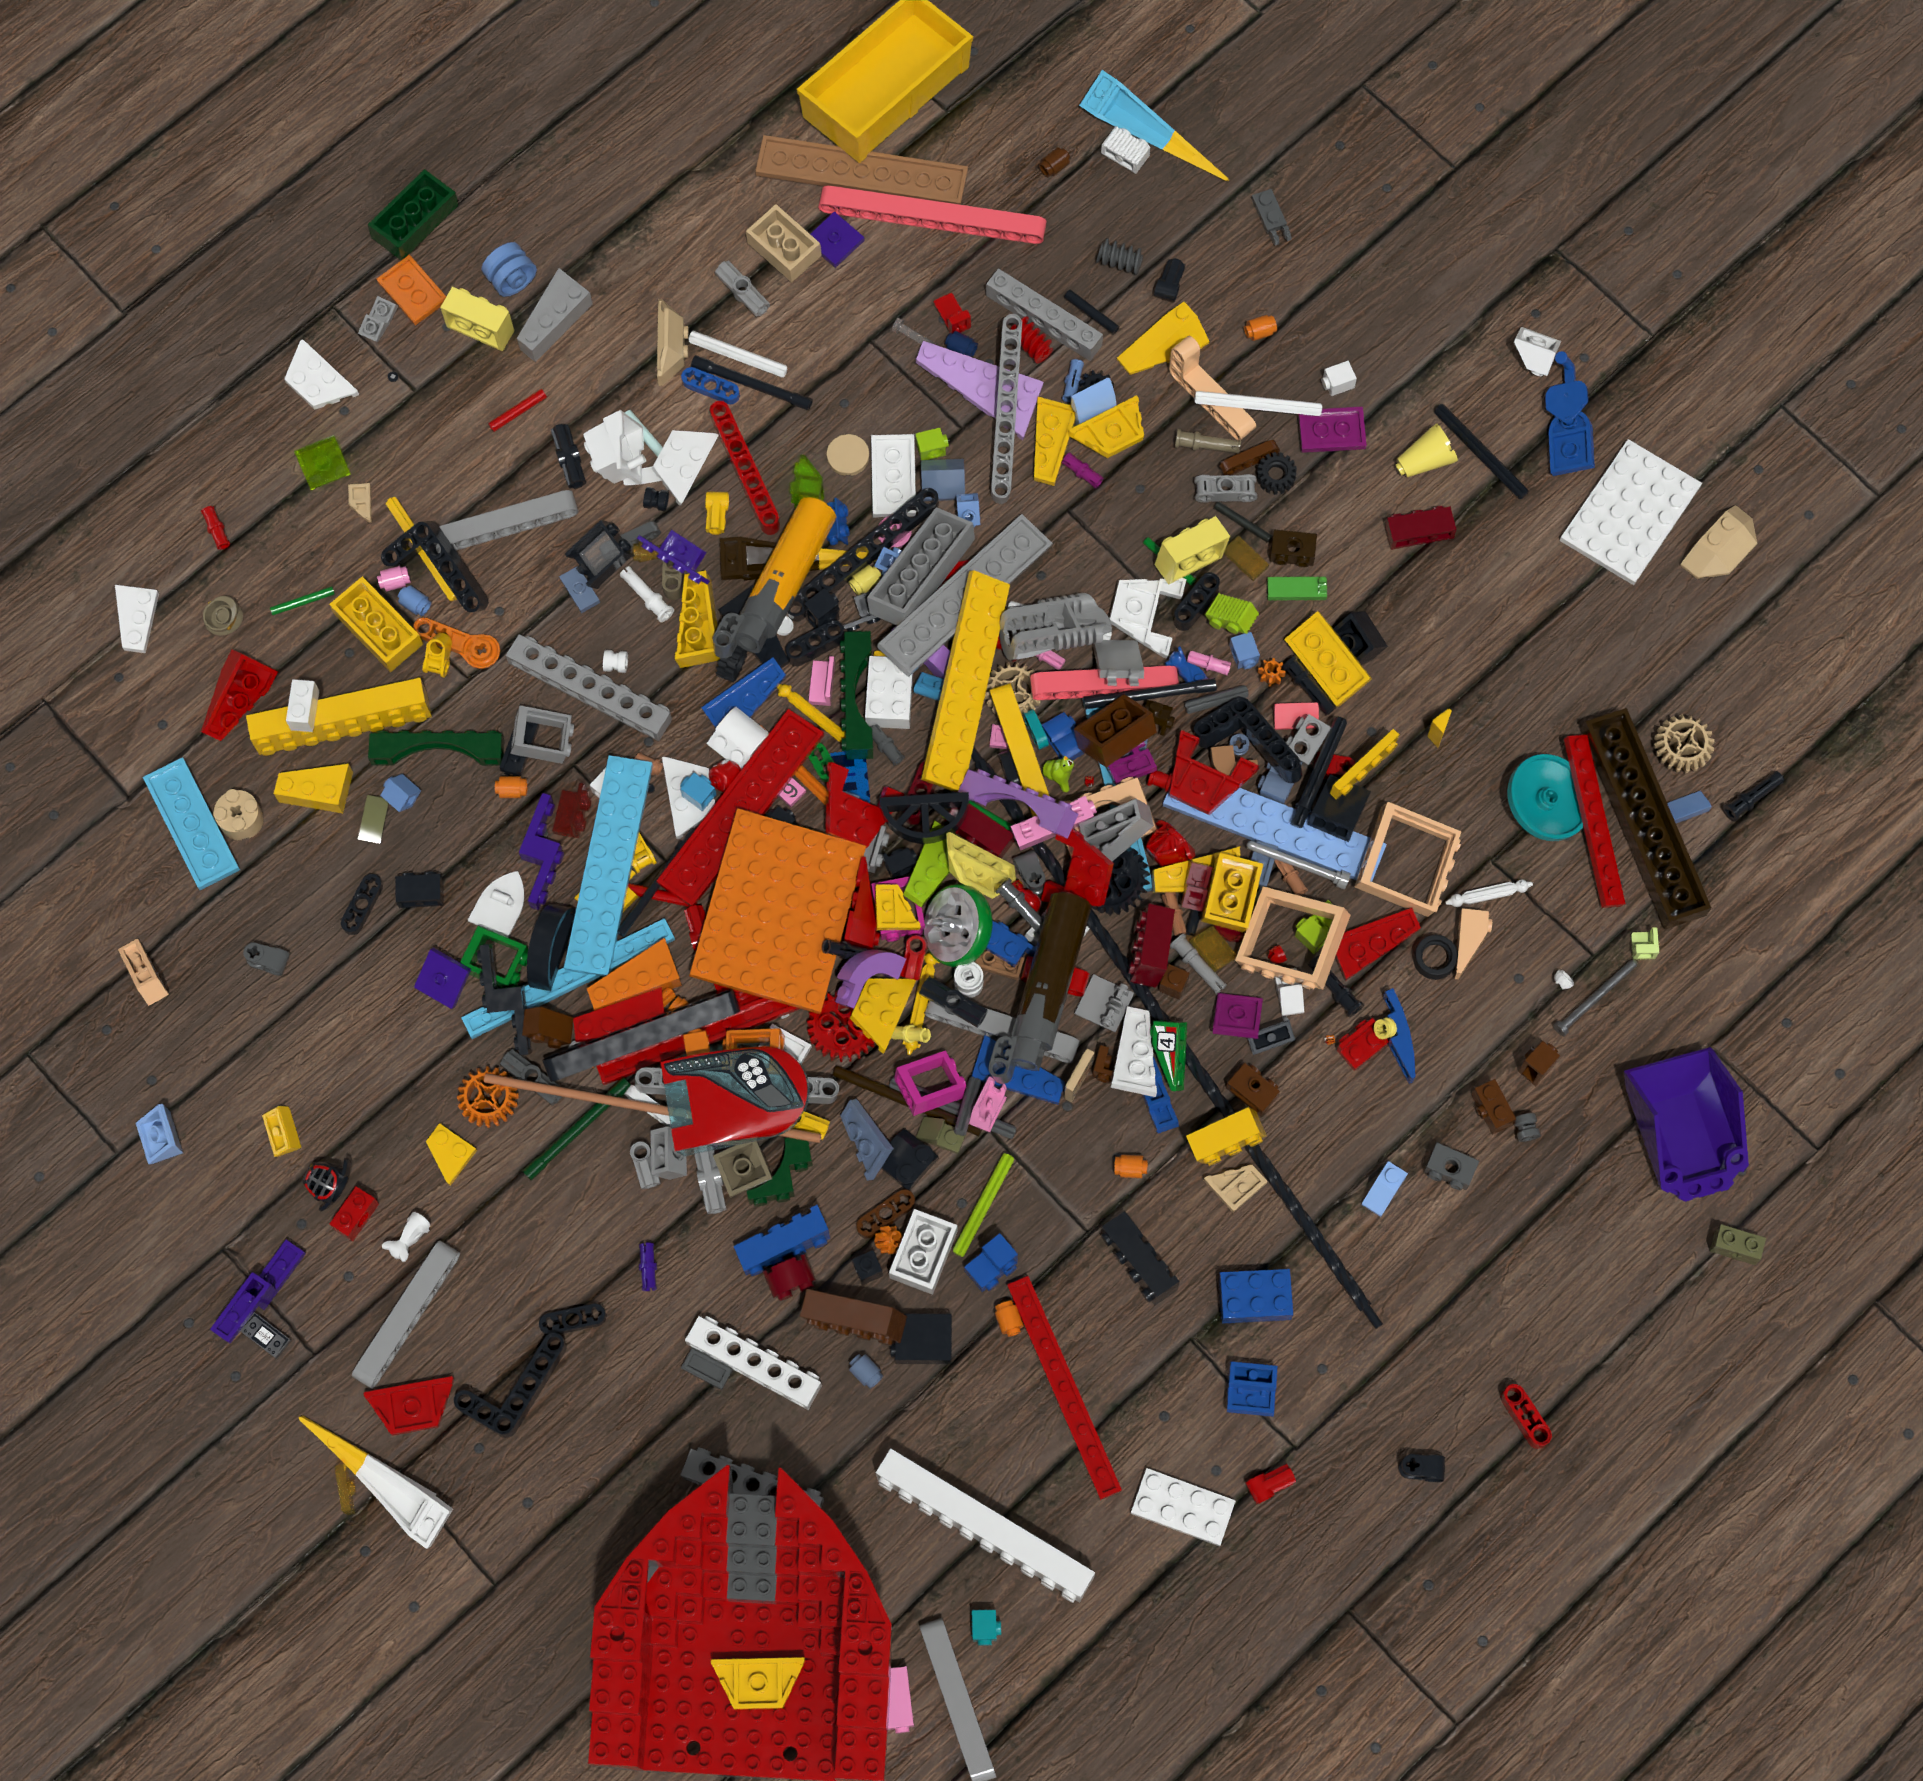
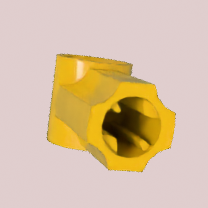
M706 492L707 533L712 535L725 533L726 511L728 512L729 492Z
M802 1111L800 1122L793 1123L789 1127L790 1129L822 1134L821 1140L823 1141L830 1121Z

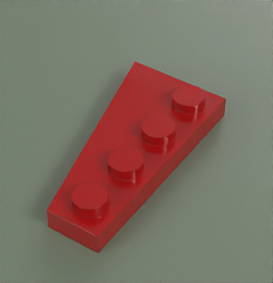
M662 987L573 1018L575 1041H591L663 1014Z

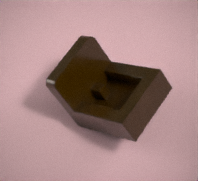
M1148 700L1145 708L1153 713L1155 724L1162 726L1160 735L1165 736L1167 729L1171 730L1174 724L1175 717H1172L1173 707Z

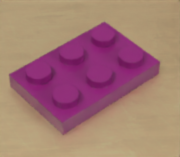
M1363 407L1322 409L1320 416L1298 414L1302 453L1366 449Z

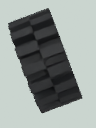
M1273 452L1271 457L1267 454L1265 459H1261L1257 471L1258 484H1261L1263 490L1267 488L1266 492L1269 494L1271 490L1274 491L1273 495H1277L1278 491L1283 494L1285 489L1289 491L1291 486L1294 485L1297 468L1294 466V460L1290 461V456L1288 455L1284 458V453L1281 452L1279 456H1276V452ZM1278 467L1284 470L1285 476L1280 480H1275L1269 476L1268 472L1271 468Z
M737 645L730 657L720 658L716 669V676L731 682L736 681L739 673L742 671L748 651Z

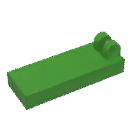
M1268 577V600H1327V578Z

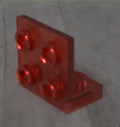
M579 783L577 792L562 790L552 830L553 834L579 838L580 833L585 831L586 819H584L585 812L590 810L591 798H589V791L586 790L584 783Z

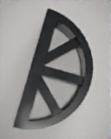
M969 792L879 798L882 815L889 828L904 840L917 844L940 842L946 839L948 832L954 834L963 824L969 809ZM960 808L956 817L952 816L945 809ZM934 809L949 824L939 830L930 832L928 810ZM916 810H922L923 832H915L902 827ZM905 811L897 821L889 813Z
M549 904L540 913L531 935L527 955V980L529 987L551 991L571 935L576 909Z

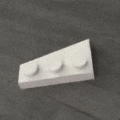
M115 585L122 648L124 651L146 653L159 592L152 589Z

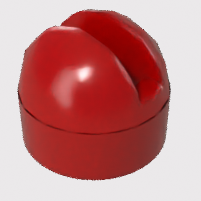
M1280 945L1269 950L1268 958L1273 964H1281L1287 961Z

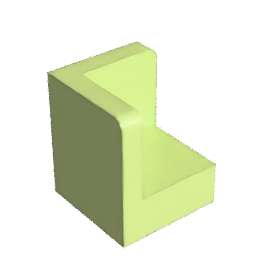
M1652 927L1650 932H1633L1631 934L1633 959H1656L1659 954L1657 927Z

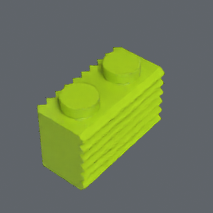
M1218 593L1205 615L1209 620V624L1215 629L1222 627L1233 634L1238 632L1248 634V630L1252 627V623L1259 616V613L1250 601Z

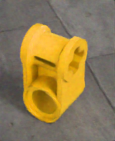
M438 633L427 643L422 667L423 673L432 672L440 674L443 678L446 677L450 666L449 659L452 640L447 634ZM436 642L442 645V649L437 647Z
M640 833L632 864L637 874L640 872V869L650 864H657L650 848L646 845Z

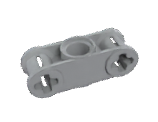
M1200 475L1194 479L1197 485V494L1195 495L1197 502H1252L1257 499L1254 484L1256 483V476ZM1227 486L1230 490L1225 491L1221 487Z

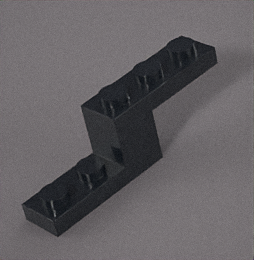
M493 944L480 945V950H477L478 963H482L483 971L479 975L480 984L485 989V995H482L483 1008H487V1013L514 1010L515 1014L512 1015L511 1019L512 1026L517 1031V1037H514L515 1050H519V1055L532 1053L530 1038L522 1036L525 1009H527L525 987L517 986L497 989Z

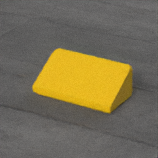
M1450 708L1432 721L1427 737L1437 748L1440 745L1452 712Z
M277 1106L262 1115L274 1157L301 1148L289 1107Z

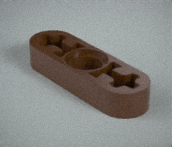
M1269 440L1227 458L1221 462L1219 467L1224 476H1231L1259 464L1261 459H1265L1267 454L1271 457L1272 453L1276 452L1277 455L1280 449L1275 440Z
M900 1190L861 1217L857 1222L858 1234L866 1239L875 1236V1233L881 1232L880 1227L891 1225L911 1211L915 1206L913 1193L909 1190ZM901 1196H904V1198L910 1197L909 1205H900L898 1207L900 1212L896 1213L895 1207L890 1203L894 1202L896 1206L901 1202ZM884 1208H889L893 1212L892 1217L888 1220H883L879 1216L880 1211ZM876 1215L877 1221L882 1225L877 1226V1223H874L871 1226V1232L867 1230L862 1231L863 1223H872L874 1221L872 1216Z

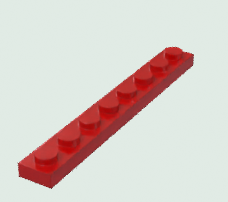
M1567 736L1564 738L1601 906L1602 908L1621 907L1626 903L1588 736Z

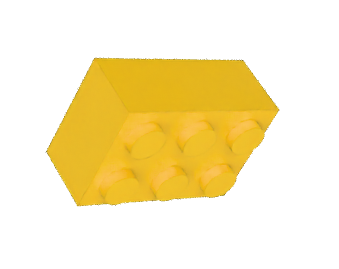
M1219 853L1215 860L1201 922L1245 932L1249 927L1263 864Z
M1248 1107L1197 1130L1186 1137L1196 1160L1211 1166L1220 1162V1157L1229 1154V1156H1233L1242 1152L1241 1148L1246 1145L1253 1147L1262 1143V1138L1267 1135L1257 1112Z

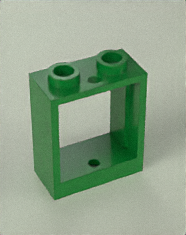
M477 926L460 963L471 969L469 975L480 979V972L483 971L475 966L478 960L477 950H480V945H485L487 939L514 949L518 952L506 977L503 978L496 975L497 986L500 988L516 987L521 978L519 973L522 967L527 965L528 947Z

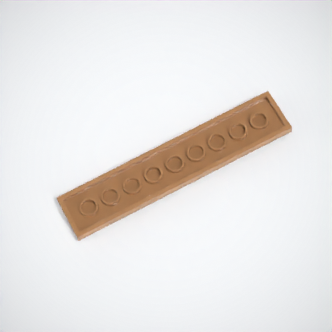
M763 135L755 172L756 176L961 205L968 166L870 152L861 163H858L838 146Z

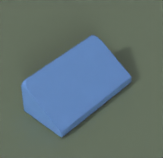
M1701 791L1667 803L1675 823L1706 813L1712 807Z

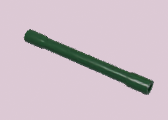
M622 1077L606 1095L621 1098L631 1085ZM596 1103L546 1151L523 1169L522 1172L532 1181L546 1168L550 1161L611 1105Z

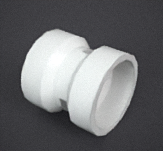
M605 650L603 671L611 672L614 669L619 673H626L628 652L620 651L614 654L612 650Z

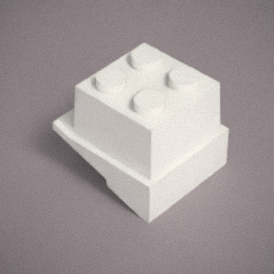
M619 410L603 418V423L583 434L586 441L584 446L591 455L592 461H590L594 472H598L604 479H608L614 484L630 478L639 485L642 483V464L646 462L645 456L641 455V451L644 450L643 427L626 413Z

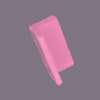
M834 656L829 657V662L813 660L809 703L811 705L831 706L835 672Z

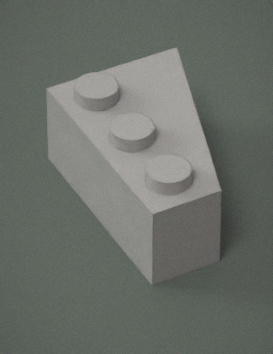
M1133 799L1080 823L1079 826L1081 834L1084 835V840L1091 846L1094 845L1109 860L1113 861L1149 831L1154 824L1150 807L1138 799Z

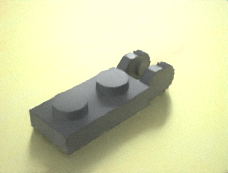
M1272 189L1252 195V202L1274 245L1279 244V236L1276 232L1278 230H1281L1286 241H1290L1292 239L1291 233Z

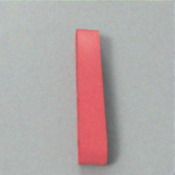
M1175 666L1144 667V679H1138L1139 686H1129L1128 678H1116L1117 686H1108L1107 679L1099 677L1098 669L1038 672L1030 676L1034 700L1077 699L1090 695L1112 694L1179 684L1178 672Z

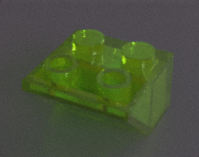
M801 454L800 461L795 463L794 475H796V479L792 481L790 494H792L791 502L795 504V508L800 499L804 497L818 498L824 501L825 497L822 476L806 455Z

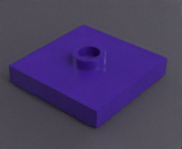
M833 212L810 234L820 243L822 257L835 268L865 241L864 236L836 212Z
M432 948L427 955L414 988L453 1009L457 1004L471 969Z

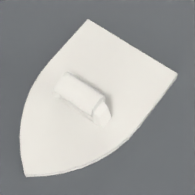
M518 871L506 874L493 881L479 897L467 921L508 938L524 905V887Z

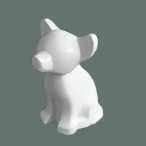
M412 1212L407 1218V1224L400 1240L386 1241L382 1244L383 1249L389 1250L391 1256L400 1259L402 1262L408 1259V1247L415 1244L424 1233L430 1231L428 1220L416 1212Z

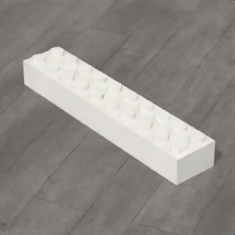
M891 1448L876 1471L879 1486L889 1492L894 1489L898 1492L899 1498L909 1504L912 1501L917 1503L919 1510L926 1515L931 1516L932 1513L939 1517V1522L950 1529L952 1526L958 1528L961 1536L970 1541L973 1538L980 1542V1547L987 1552L992 1553L994 1550L999 1553L1002 1561L1011 1566L1013 1563L1017 1564L1021 1568L1020 1571L1028 1577L1033 1578L1034 1575L1041 1579V1584L1052 1591L1054 1588L1062 1592L1061 1596L1071 1603H1074L1075 1600L1080 1603L1093 1581L1094 1571Z

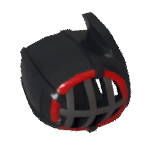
M344 1158L343 1167L329 1162H314L308 1168L302 1182L309 1193L314 1196L315 1200L324 1202V1205L318 1209L322 1212L328 1209L341 1196L350 1175L351 1163L348 1158Z

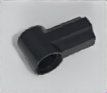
M1176 258L1168 259L1162 278H1159L1154 292L1155 297L1175 302L1186 264Z

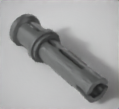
M1008 878L995 890L996 894H1000L1008 902V907L1015 908L1040 935L1044 920L1024 899L1025 894L1019 892L1011 883L1012 880Z

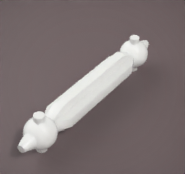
M1520 879L1516 883L1507 882L1466 891L1463 895H1452L1445 903L1446 905L1460 907L1463 903L1474 904L1510 896L1516 891L1520 893L1526 892L1533 883Z

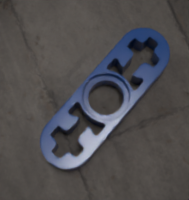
M693 367L686 368L681 374L682 383L687 389L718 401H724L727 404H734L740 398L739 388L732 382ZM695 375V379L689 382L687 377ZM707 382H715L717 386L713 390H707L705 384ZM731 390H733L734 395L731 394L729 397H727L726 392L729 393Z

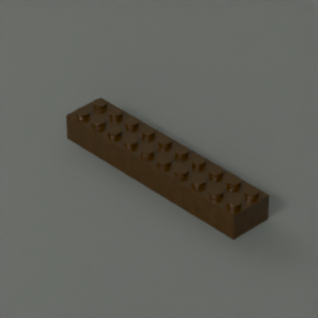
M1621 709L1585 721L1581 730L1582 734L1588 736L1593 760L1664 929L1666 930L1707 916L1712 907L1628 709Z

